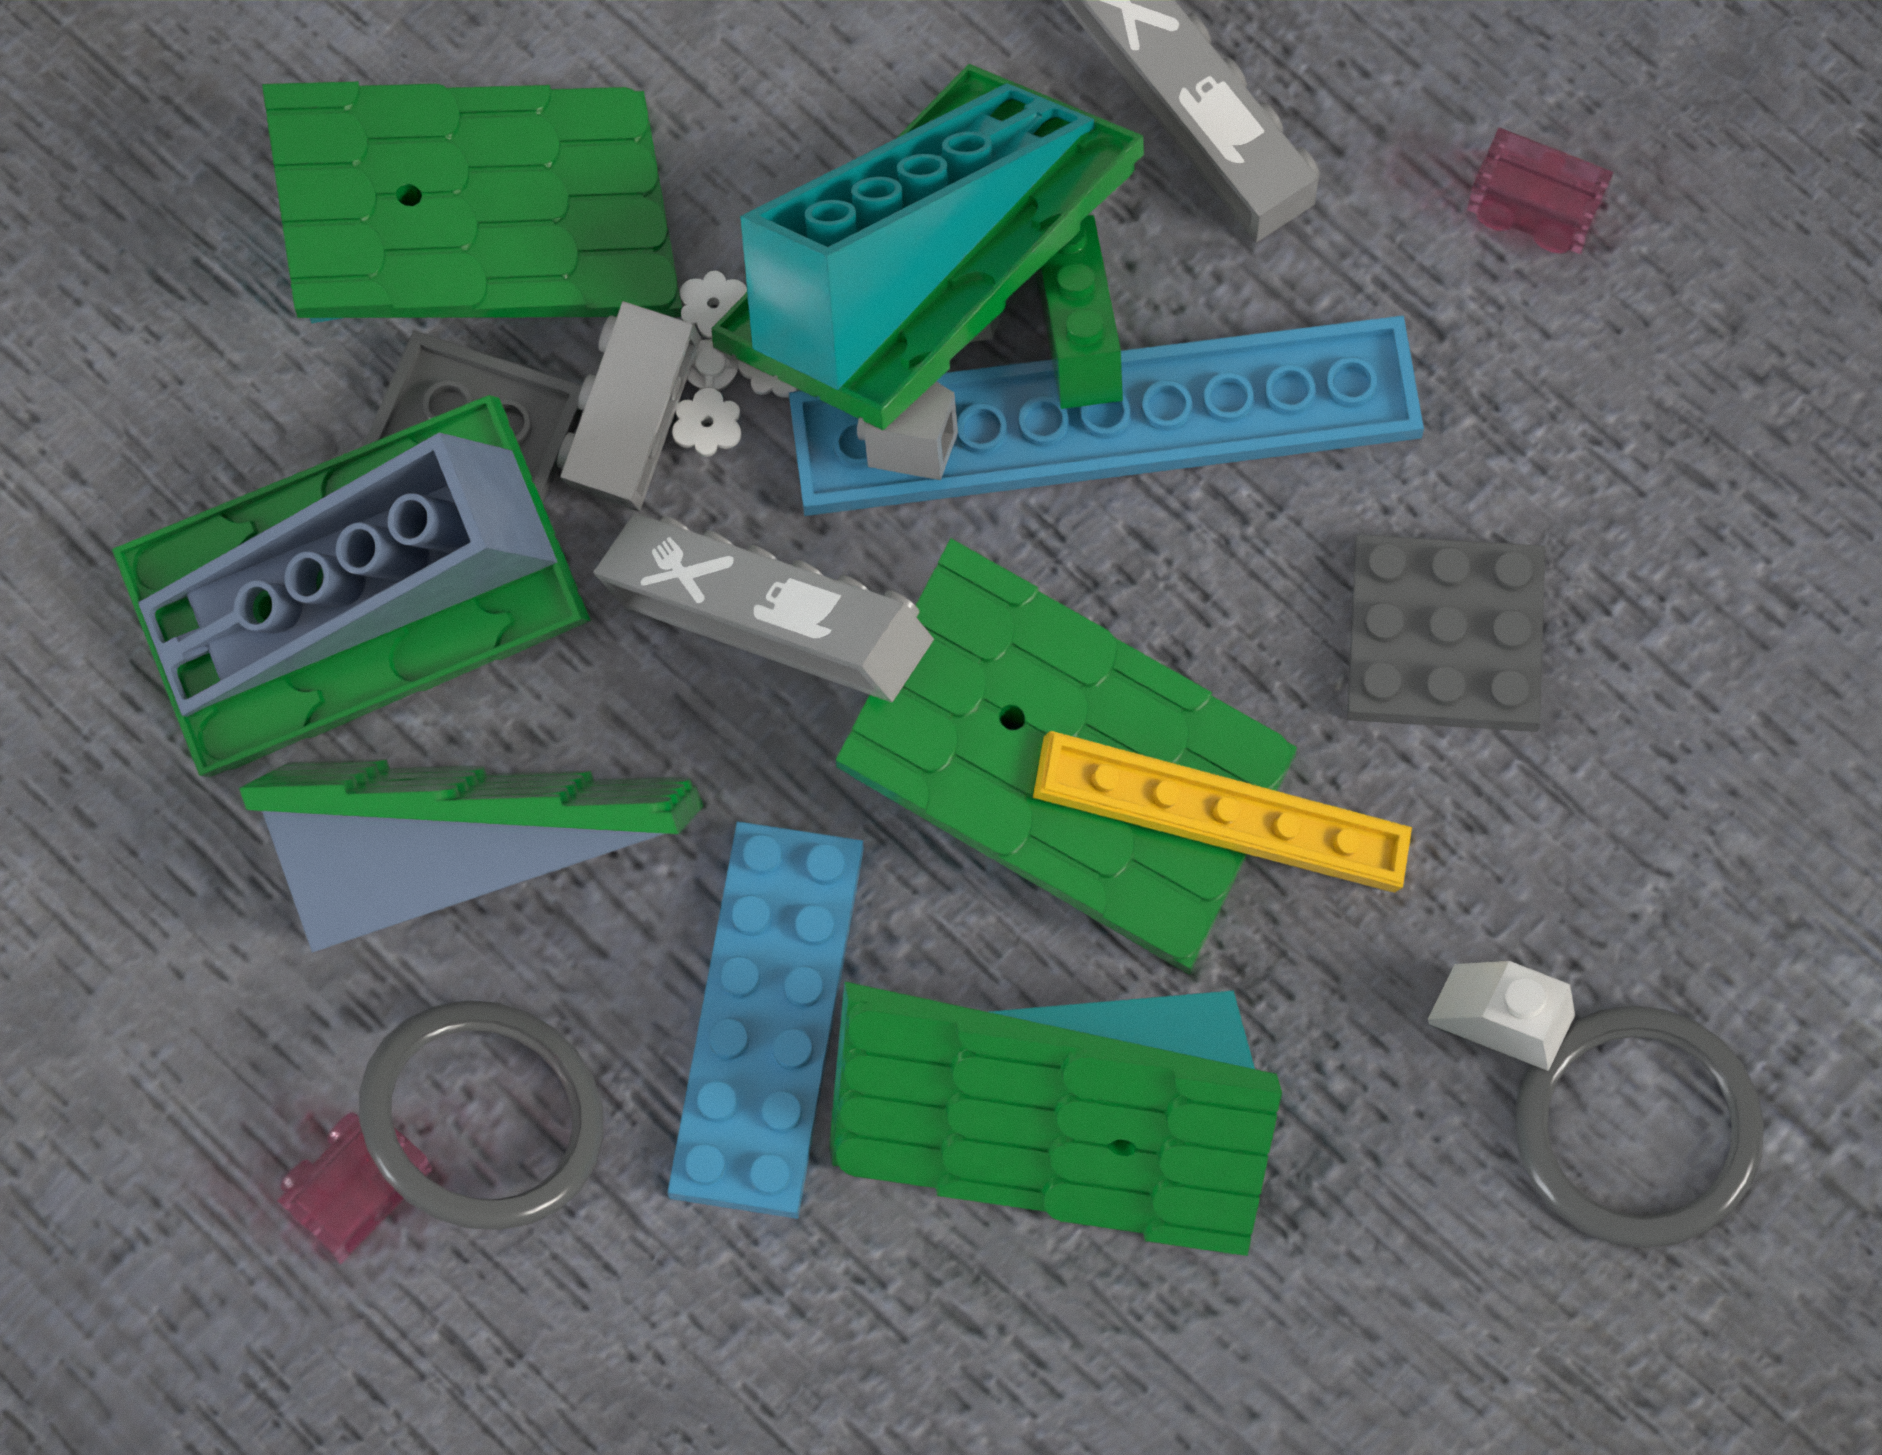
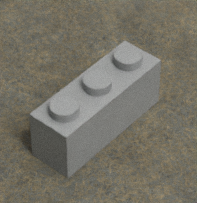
M624 301L621 304L618 316L608 317L599 340V351L604 352L597 375L589 374L586 377L579 395L578 409L583 410V414L576 434L567 433L558 454L557 467L563 469L560 478L571 489L634 510H641L702 338L692 323Z

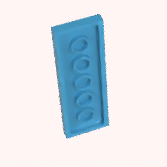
M737 821L667 1192L669 1199L788 1218H799L863 857V840Z

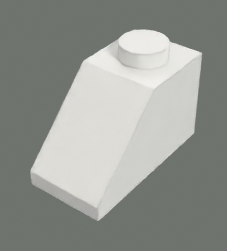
M1511 961L1454 964L1428 1018V1022L1432 1026L1549 1071L1573 1021L1575 1012L1571 987L1568 983Z

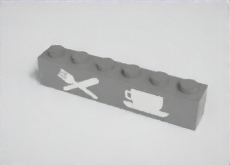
M1061 0L1256 243L1315 205L1319 169L1314 159L1306 149L1301 146L1295 149L1282 133L1283 126L1276 112L1268 103L1261 102L1259 104L1246 89L1247 83L1238 65L1229 57L1224 59L1220 57L1210 44V35L1205 25L1195 14L1190 13L1186 15L1175 0Z
M634 513L593 572L626 609L889 702L894 701L934 640L916 618L919 614L918 608L899 593L886 591L883 596L869 591L864 585L851 577L840 575L838 580L823 576L817 569L803 561L795 560L790 565L778 561L772 554L758 546L750 545L745 550L734 546L726 538L713 531L707 530L704 535L691 532L683 524L668 516H663L658 521Z

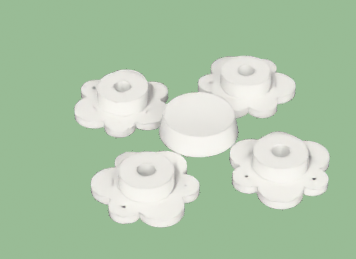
M719 271L708 272L704 280L690 279L680 289V297L685 305L681 310L682 320L692 323L694 326L697 325L701 335L709 339L700 341L687 377L689 382L699 391L694 395L693 401L683 400L678 403L676 416L679 420L674 424L672 434L674 441L679 446L684 448L695 446L696 452L703 457L712 456L716 452L717 447L722 449L732 448L740 441L741 429L736 422L740 416L739 406L733 401H723V396L720 391L725 390L731 385L738 368L744 377L751 379V388L756 394L766 395L772 390L775 395L786 398L789 397V392L799 390L777 379L776 375L774 377L736 359L735 355L730 356L713 347L711 328L747 292V287L744 283L735 279L726 281L725 276ZM712 305L718 306L717 308H710ZM706 423L712 424L710 427L703 426Z

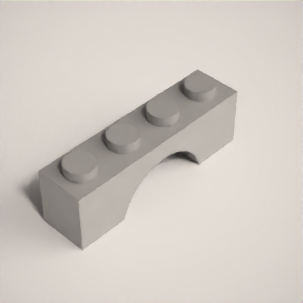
M1001 313L969 343L992 339ZM936 381L883 431L864 422L863 418L860 417L857 425L858 439L865 440L868 467L941 480L958 434L955 394Z

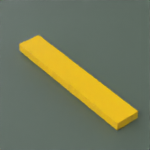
M1054 731L1048 732L1043 738L1033 798L1393 893L1403 888L1412 827Z

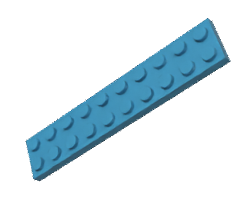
M1404 315L1121 351L1123 401L1065 409L1060 407L1052 359L947 372L937 382L955 394L958 434L941 480L868 467L865 440H860L857 436L858 418L821 401L818 396L815 398L803 391L789 392L804 516L1422 439L1424 427Z

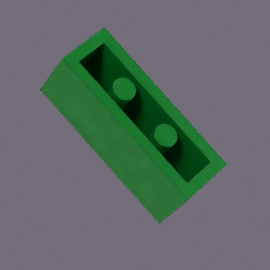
M1087 215L1080 222V232L1036 271L1061 409L1123 401L1121 348L1095 216Z

